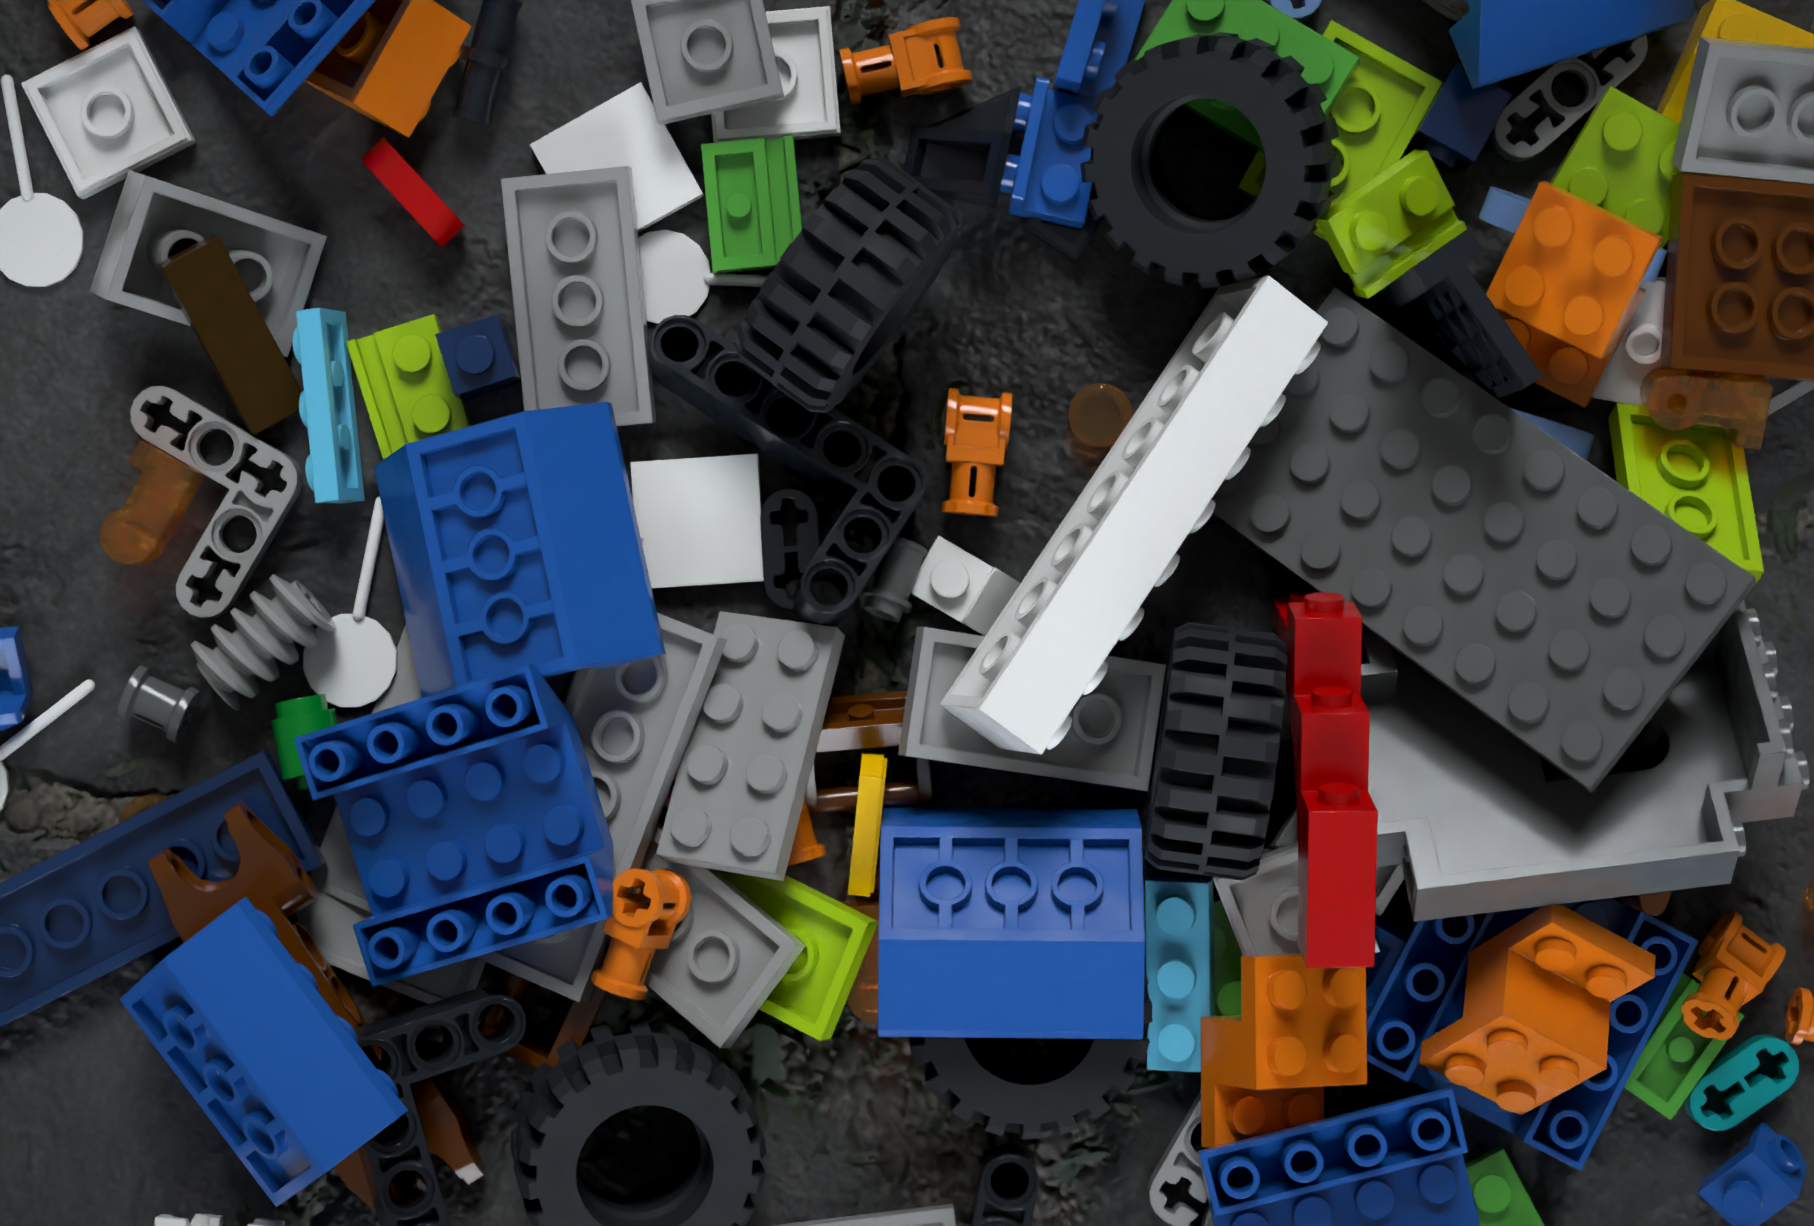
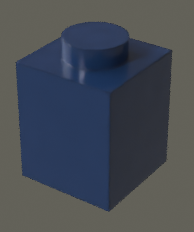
M1456 63L1445 74L1442 85L1411 138V141L1422 146L1420 150L1429 152L1435 166L1447 171H1452L1455 165L1465 170L1475 162L1512 96L1511 93L1493 83L1473 89L1464 67Z
M497 314L435 334L456 397L466 401L521 383L520 365L506 322Z

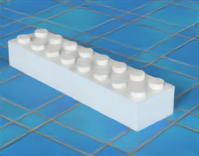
M1270 276L1219 287L939 705L1000 749L1042 755L1046 748L1050 750L1058 745L1071 726L1072 717L1068 714L1080 696L1091 693L1104 678L1108 669V663L1104 660L1118 640L1123 641L1129 637L1141 622L1144 609L1140 606L1153 586L1158 587L1162 585L1176 569L1180 560V555L1176 552L1189 532L1195 533L1212 515L1216 505L1212 497L1224 479L1229 480L1233 478L1247 462L1251 453V449L1247 445L1258 428L1268 425L1281 411L1286 401V396L1282 394L1283 390L1293 375L1302 373L1318 355L1321 344L1317 339L1328 322Z

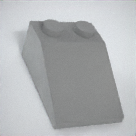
M128 170L90 292L106 300L190 326L157 264L215 234L220 237L281 353L283 356L288 357L292 346L293 332L297 328L296 311L304 309L327 236Z

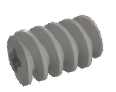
M273 574L269 580L276 597L270 600L253 591L249 596L256 614L251 617L234 607L230 614L237 628L236 631L230 633L214 624L210 629L217 644L216 648L211 650L197 641L191 644L198 662L197 667L217 694L236 711L240 710V701L236 691L249 698H253L260 693V686L255 674L270 682L279 677V669L274 657L288 665H292L299 660V654L294 641L307 648H313L318 644V636L313 624L328 632L336 629L335 622L323 605L298 580L289 583Z

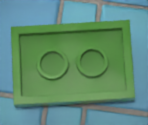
M1172 0L1135 59H1140L1144 56L1145 51L1163 43L1198 34L1210 35L1223 32L1237 33L1239 38L1244 40L1258 38L1274 45L1273 53L1281 58L1291 55L1305 68L1301 76L1309 86L1316 83L1319 84L1328 99L1321 103L1325 117L1331 111L1360 64V57L1262 0ZM1212 98L1196 99L1182 105L1185 109L1256 151L1259 150L1264 153L1262 141L1257 130L1250 120L1233 105L1226 101Z

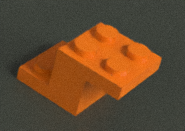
M1546 181L1539 183L1486 295L1543 376L1534 383L1585 408L1590 404L1646 292L1645 289L1639 286L1663 237Z
M1561 904L1543 906L1469 952L1463 1017L1422 1041L1420 1064L1445 1076L1450 1082L1459 1086H1465L1496 1102L1504 1110L1523 1115L1607 1068L1611 1002L1655 977L1656 955Z
M1301 954L1241 956V1015L1200 1017L1202 1147L1212 1148L1323 1120L1324 1086L1367 1084L1366 967L1306 968Z

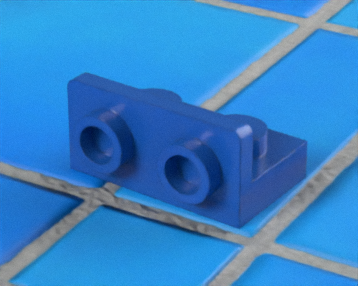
M1079 0L1053 89L1097 100L1102 90L1113 87L1116 83L1114 75L1127 64L1145 0Z
M1037 76L1033 95L1020 93L1012 131L1025 134L1020 156L1007 154L1000 192L1012 194L1008 214L1026 218L1034 217L1045 222L1082 229L1086 219L1087 201L1090 199L1093 182L1082 183L1080 163L1090 160L1091 147H1086L1081 143L1085 125L1096 122L1099 113L1093 109L1096 100L1047 89L1049 79Z

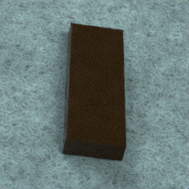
M212 234L157 264L247 431L255 435L298 411L302 390L220 237Z

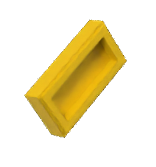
M862 752L848 895L870 897V893H874L887 758H884L885 754Z

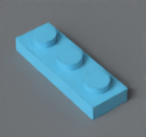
M325 308L296 311L297 328L293 332L292 343L295 357L302 367L304 391H302L299 398V412L303 424L308 428L310 455H308L305 465L307 482L311 490L314 491L315 503L342 504L365 501L351 358L346 341H349L346 312Z
M1150 876L1145 881L1146 977L1149 983L1147 984L1149 999L1152 1002L1153 1022L1149 1023L1147 1035L1150 1041L1147 1050V1070L1201 1072L1200 1017L1214 1016L1213 878Z

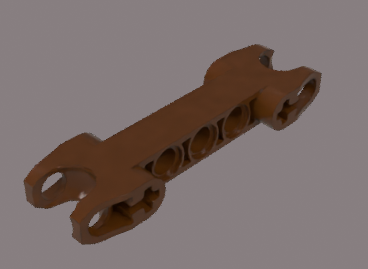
M243 800L223 814L241 858L238 873L234 877L220 882L200 879L169 848H166L149 860L148 864L166 903L172 925L184 943L234 904L247 897L255 909L264 912L272 920L278 932V939L295 962L302 964L312 973L318 985V992L336 1016L345 1019L353 1029L368 1024L296 915L297 912L318 900V894L312 880L290 846L280 839ZM365 1046L362 1050L376 1069H378L382 1060L379 1046ZM438 1074L411 1083L410 1088L429 1153L437 1154L468 1185L483 1176L485 1165L471 1137L461 1105L441 1075ZM399 1118L374 1137L384 1138L391 1135L398 1127ZM357 1149L335 1165L334 1168L348 1189L361 1198L376 1213ZM395 1174L389 1184V1196L392 1199L405 1198L406 1196L400 1188Z

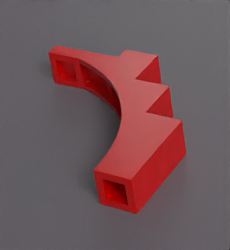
M1296 588L1289 591V597L1273 598L1272 623L1279 638L1287 645L1286 681L1293 740L1298 831V947L1306 968L1374 967L1378 810L1368 792L1370 712L1361 697L1362 616L1354 602H1345V597L1341 594L1316 592L1312 588Z

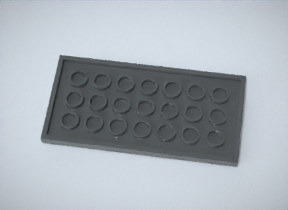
M1335 287L1316 311L1318 315L1328 322L1317 339L1321 344L1318 355L1307 369L1300 374L1293 375L1282 392L1286 396V401L1281 411L1268 425L1258 428L1247 445L1251 449L1247 462L1233 478L1229 480L1224 479L1212 497V500L1216 503L1212 515L1316 592L1341 594L1345 597V602H1354L1362 616V625L1590 793H1593L1755 586V577Z

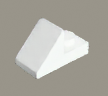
M938 535L918 570L911 594L979 634L986 636L1021 583Z

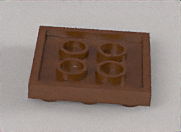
M1686 172L1673 175L1660 369L1814 382V184Z

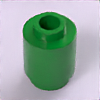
M326 694L275 703L277 719L271 720L282 780L296 779L297 790L309 789L293 738L338 724L335 709H328Z

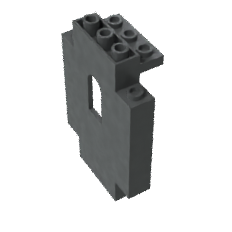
M1744 600L1741 602L1648 721L1647 725L1659 731L1667 743L1668 754L1663 762L1648 770L1606 775L1593 793H1590L1573 779L1546 782L1539 754L1362 625L1361 697L1370 712L1368 792L1378 810L1376 867L1402 864L1413 922L1730 884L1738 857H1744L1746 854V837L1742 823L1794 817L1801 791L1807 790L1810 783L1806 756L1802 750L1795 751L1793 747L1792 731L1794 722L1790 700L1787 695L1779 696L1777 691L1778 663L1775 647L1772 641H1763L1756 610L1754 608L1746 609Z

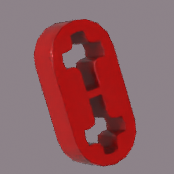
M384 137L360 158L441 247H444L465 227L456 214Z

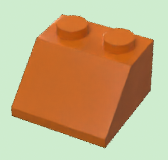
M376 0L304 82L371 120L409 138L417 123L426 116L431 105V98L448 68L459 58L462 51V43L472 26L433 0Z

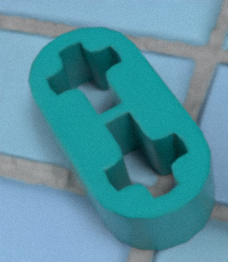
M1757 1034L1747 1038L1710 1064L1683 1103L1687 1114L1696 1123L1712 1131H1725L1736 1126L1792 1086L1799 1073L1797 1054L1787 1042L1769 1034ZM1763 1049L1772 1055L1780 1054L1781 1058L1774 1064L1778 1072L1774 1078L1770 1079L1760 1073L1748 1081L1744 1079L1746 1075L1760 1065L1756 1057L1760 1050ZM1733 1084L1737 1085L1738 1088L1722 1099L1723 1105L1726 1108L1722 1114L1718 1115L1709 1109L1701 1111L1700 1107L1707 1102L1703 1091L1711 1085L1719 1091H1724Z

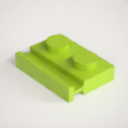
M1418 149L1413 150L1335 204L1317 220L1343 272L1348 273L1355 286L1352 289L1355 295L1367 299L1467 230L1464 222L1458 220L1452 209L1455 204L1429 152Z
M435 314L387 328L357 340L346 341L383 460L405 444L472 426L465 402L455 396L435 336V334L441 333L442 329Z

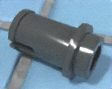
M897 537L883 558L872 587L864 588L862 594L867 598L864 609L879 618L900 622L902 614L911 611L912 604L908 601L922 560L926 557L927 549L913 541Z

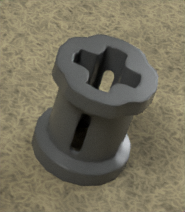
M140 665L134 671L124 689L118 705L117 717L125 721L135 717L166 731L167 739L178 742V740L182 739L192 722L200 702L201 691L193 687L184 691L152 677L151 669Z

